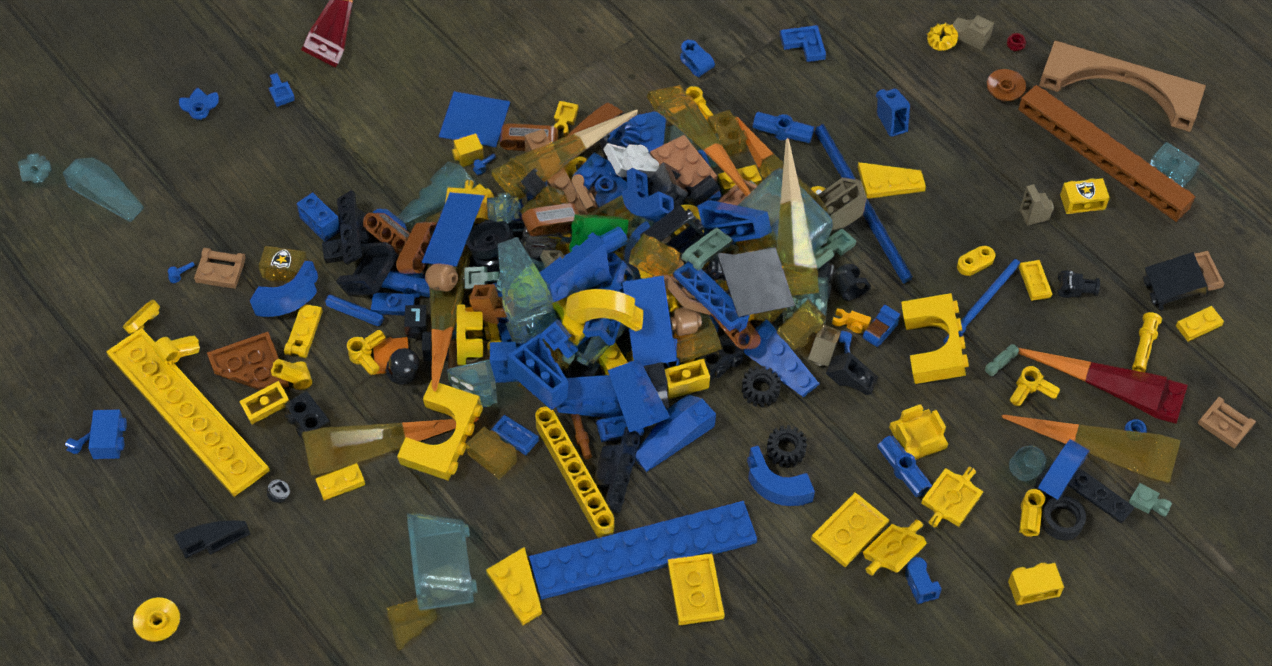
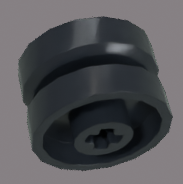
M488 220L476 225L471 230L466 242L477 267H487V272H497L509 267L518 256V247L513 239L511 229L506 222L501 220ZM509 256H511L512 262H511V261H508V260H509V259H508Z

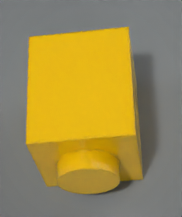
M477 134L454 140L452 154L455 161H459L461 167L474 164V161L477 159L484 160L483 147Z

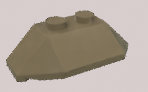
M842 177L811 199L803 212L802 218H799L797 223L813 233L814 239L830 237L841 228H845L864 213L867 196L862 182L857 179Z

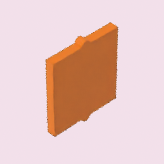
M389 337L373 348L374 361L380 368L376 374L386 373L387 362L394 351L401 348L408 349V337L393 339Z

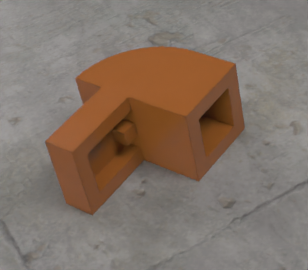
M495 284L474 285L469 299L473 311L482 312L483 320L493 324H498L500 317H517L520 303L511 296L499 297Z

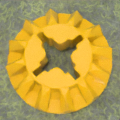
M946 22L941 25L937 23L927 33V40L929 45L936 50H948L956 44L958 32L953 25H948ZM945 32L946 36L940 41L939 35Z

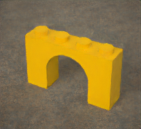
M952 293L901 302L906 330L935 326L945 330L949 335L948 341L942 348L933 352L910 355L915 384L966 376L965 367H969L967 354L962 355L961 349L966 348L964 337H959L958 331H962L960 318L956 319L955 313H959L957 301L952 299Z
M431 380L423 397L425 407L452 417L456 422L455 432L450 439L438 445H428L406 437L397 457L400 465L449 481L451 474L454 475L457 470V460L459 455H463L465 452L466 439L472 435L475 427L473 423L475 418L481 415L483 405H481L478 395L438 383L437 390L434 392Z

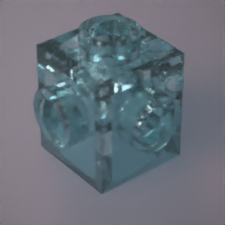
M39 153L26 155V159L18 161L22 182L30 180L33 183L45 181L44 178H47L49 172H51L50 161L46 160L45 155L39 156Z
M499 193L498 197L487 198L488 219L496 222L504 221L506 223H512V219H519L521 205L518 198L510 196V193Z

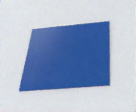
M453 92L439 137L457 140L477 134L481 145L496 148L510 101Z

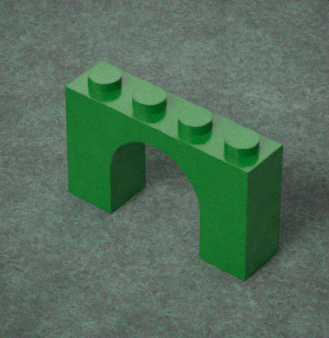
M575 214L572 222L573 232L569 251L572 252L571 248L576 244L578 246L581 245L592 232L596 236H601L616 227H620L627 236L629 220L615 216Z

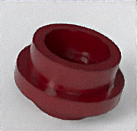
M1013 33L1007 39L1008 48L1013 51L1023 50L1026 46L1025 37L1020 33Z

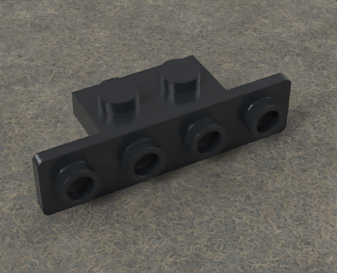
M352 190L337 198L343 260L347 265L362 257L361 244L373 243V235L366 230L363 224V219L367 213L357 208L355 192Z
M627 426L625 427L620 445L602 447L593 480L598 489H608L605 502L615 513L621 512L637 448L640 443V435L636 431L629 432Z
M1078 468L1067 485L1119 523H1123L1134 509L1132 504L1080 468Z

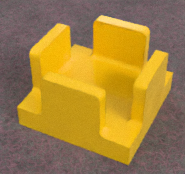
M457 305V365H466V358L483 357V339L466 338L467 331L483 330V313L466 312L465 305Z
M920 404L903 410L900 419L890 423L889 428L896 440L915 459L925 457L948 447L944 437L946 426L937 410L932 411V413L929 409L923 411V407Z

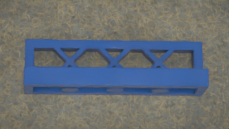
M623 260L608 262L611 279L598 284L597 289L617 292L620 290L621 293H624L622 284L625 281L624 274L627 276L626 281L634 280L636 275ZM609 318L592 319L585 323L583 333L586 337L600 336L608 346L614 345L621 322ZM608 326L610 331L609 334L606 332Z
M688 262L673 271V276L729 331L736 328L741 332L746 328L750 315L738 317L732 298L702 269L697 271L693 268V264Z

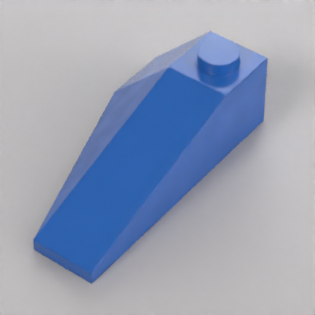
M688 394L673 404L667 411L671 418L658 422L637 449L635 460L646 472L715 427L716 413L702 398Z

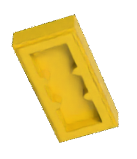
M1040 260L1020 263L1019 269L1031 301L1051 298L1052 291Z

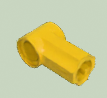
M194 335L170 340L168 337L160 338L155 342L153 349L165 365H172L180 357L198 353L200 346L198 339Z
M277 359L273 363L271 369L272 376L293 383L296 390H304L312 385L313 382L305 362L290 363Z
M1029 490L1021 502L1022 511L1019 533H1022L1023 536L1032 537L1039 535L1042 506L1045 501V496L1040 490ZM1028 500L1035 501L1037 505L1031 504Z

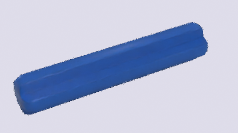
M328 295L325 301L326 306L375 326H381L384 320L382 314L334 295Z

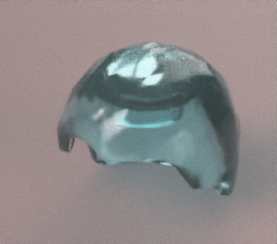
M1033 445L1023 446L1009 460V469L1018 480L1028 482L1036 479L1045 470L1047 458L1040 448Z

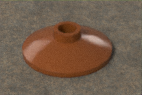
M1000 69L990 74L987 80V88L997 99L1013 101L1024 94L1026 83L1019 73L1009 69Z

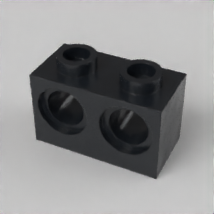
M724 334L695 352L694 361L704 359L711 381L714 378L723 376L728 369L739 366L743 361L744 349L738 348L730 337Z
M307 391L285 403L287 412L284 415L291 425L293 423L296 425L299 437L302 440L306 439L310 445L332 432L329 419Z

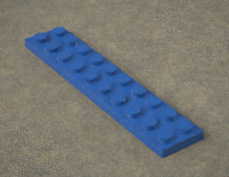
M741 501L529 556V560L542 600L668 567V559L704 554L714 555L756 544L757 537L745 503Z

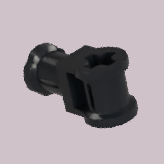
M1069 270L1058 273V280L1060 281V287L1058 288L1059 296L1064 298L1080 297L1082 293L1098 296L1100 289L1099 278H1095V280L1083 279V274Z

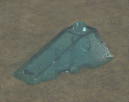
M95 158L75 159L63 172L69 188L129 222L144 209L143 205L108 165Z
M447 162L430 179L432 184L420 190V198L411 201L397 218L407 223L445 205L447 187L465 188L466 180H469V183L470 180L474 184L476 182L461 165Z
M518 237L499 243L497 246L502 305L510 324L514 325L551 312L554 300L545 281Z

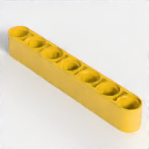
M548 407L539 408L535 414L537 431L592 529L600 538L613 535L614 516L555 412ZM548 419L549 421L543 422L541 420ZM558 436L559 438L552 439L551 437ZM562 453H568L569 455H567V456H562V455H560V454H562ZM572 470H577V471H579V472H578V473H571L570 471H572ZM583 487L588 488L587 491H581L580 489ZM591 505L599 506L596 509L590 508ZM601 523L609 524L606 527L600 526Z

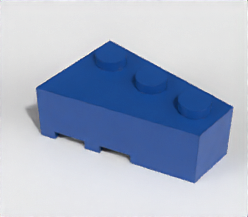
M713 200L697 205L701 223L705 227L703 230L705 236L716 227L732 238V242L758 239L772 232L768 212Z
M593 232L588 235L589 239L578 246L576 244L572 247V252L564 258L559 257L539 273L542 292L553 303L611 279L605 243Z
M540 334L508 355V373L549 409H554L568 399V381L559 365L552 358L551 351L544 344L543 337Z
M640 359L608 370L629 432L671 418Z

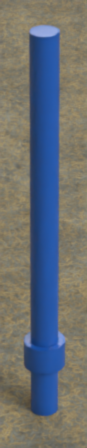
M1014 259L962 318V331H958L959 337L966 331L967 325L1019 267V260ZM949 335L943 340L945 344L948 341Z

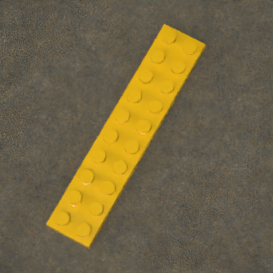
M140 328L106 351L108 357L233 497L270 471L264 461L175 364L165 365L153 349L155 342L143 328Z

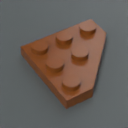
M269 332L207 352L216 375L258 390H262L277 381L280 382L282 388L289 386L288 381L273 377L271 374L273 363L279 358Z

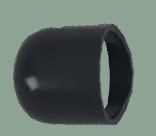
M854 264L842 265L833 274V284L844 301L861 297L871 289V285L866 278H859L861 271ZM864 283L865 286L863 289H859L856 284Z
M407 348L394 351L386 365V376L391 382L401 385L412 382L419 369V357L414 351Z

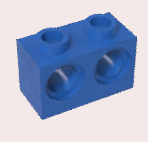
M313 192L296 203L299 217L324 242L340 232L338 216Z

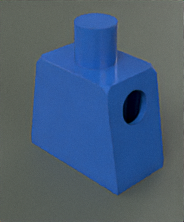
M897 89L879 90L876 94L878 99L877 115L889 136L893 137L908 132L910 103Z

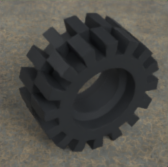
M755 366L754 371L750 368L748 373L744 374L741 391L743 398H747V403L750 404L753 401V406L757 407L758 403L760 407H764V403L770 406L771 401L773 403L776 402L780 394L781 379L776 371L772 374L773 369L770 367L767 371L765 370L766 366H762V369ZM765 382L769 385V389L767 391H757L753 388V384Z
M787 425V429H784V426H780L779 431L775 428L768 438L769 459L773 458L772 463L774 464L779 462V467H783V464H786V468H790L791 463L795 467L805 457L807 448L806 436L803 437L804 433L802 431L797 433L798 428L796 427L791 430V425ZM789 441L794 444L795 449L791 452H785L779 449L778 445L780 442Z

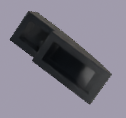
M217 521L186 529L175 534L174 538L186 559L204 549L211 555L250 535V531L245 521Z

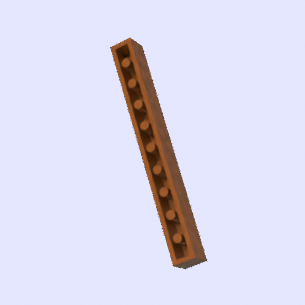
M1035 85L1021 98L1019 111L1175 222L1191 208L1196 196L1189 190L1184 189L1156 167L1144 161L1140 156L1117 142L1109 134L1103 132L1076 111L1063 104L1062 101L1050 95L1046 90Z

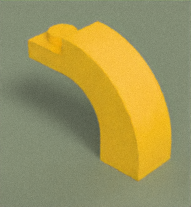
M591 289L567 296L565 315L580 324L596 318H609L621 322L636 332L642 329L644 310L635 305V298L613 290Z

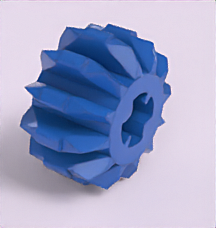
M625 122L609 133L610 138H608L607 142L625 148L629 144L638 145L640 144L638 140L641 138L640 130L632 123Z

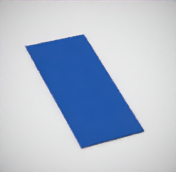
M449 193L422 263H440L457 267L484 195Z
M664 276L622 282L624 294L635 298V305L644 310L642 329L635 332L629 328L634 361L640 359L643 366L676 361Z

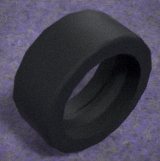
M1063 495L1058 500L1056 498L1049 500L1041 516L1043 529L1048 535L1064 541L1078 536L1086 522V512L1080 502L1072 497ZM1063 508L1072 512L1076 517L1075 526L1064 528L1055 524L1051 519L1052 510Z

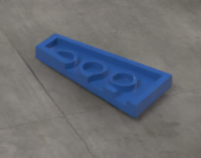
M768 319L755 328L760 335V344L755 349H744V354L759 365L766 366L765 369L767 371L769 367L772 368V374L776 371L781 381L801 397L806 396L820 385ZM748 335L746 336V339H745L747 344L749 343V340H750Z

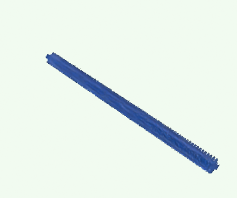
M824 124L817 126L815 133L841 178L855 180L854 175L846 161H844L845 159H843L840 151L837 150L838 148L833 139H831L832 137H830L831 135H829ZM866 199L863 215L902 283L905 284L912 280L913 276H911V272H909L906 264H904L905 262H903L904 260H902L892 240L889 239L890 237H888L887 231H885L881 221H879L880 219H878L875 211L872 210L873 208H871L869 200Z

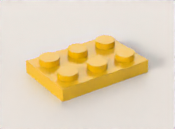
M855 492L812 535L811 540L842 566L846 567L888 525L889 519Z
M713 554L668 559V569L679 625L724 619V610Z

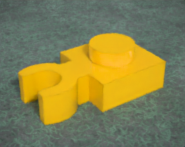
M559 101L554 120L557 123L554 127L558 130L563 128V134L567 136L569 134L568 124L574 125L579 106L578 104Z

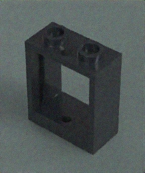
M679 205L641 233L640 237L659 261L668 267L682 257L683 253L690 246L705 236L703 233L705 227L698 218L696 219L690 209L685 210ZM688 223L690 225L664 246L659 244L684 224Z

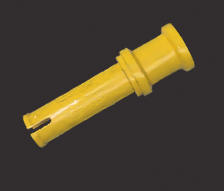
M1152 312L1145 313L1142 318L1144 323L1139 330L1140 342L1132 366V370L1146 371L1152 343L1158 337L1157 328L1162 322V317Z

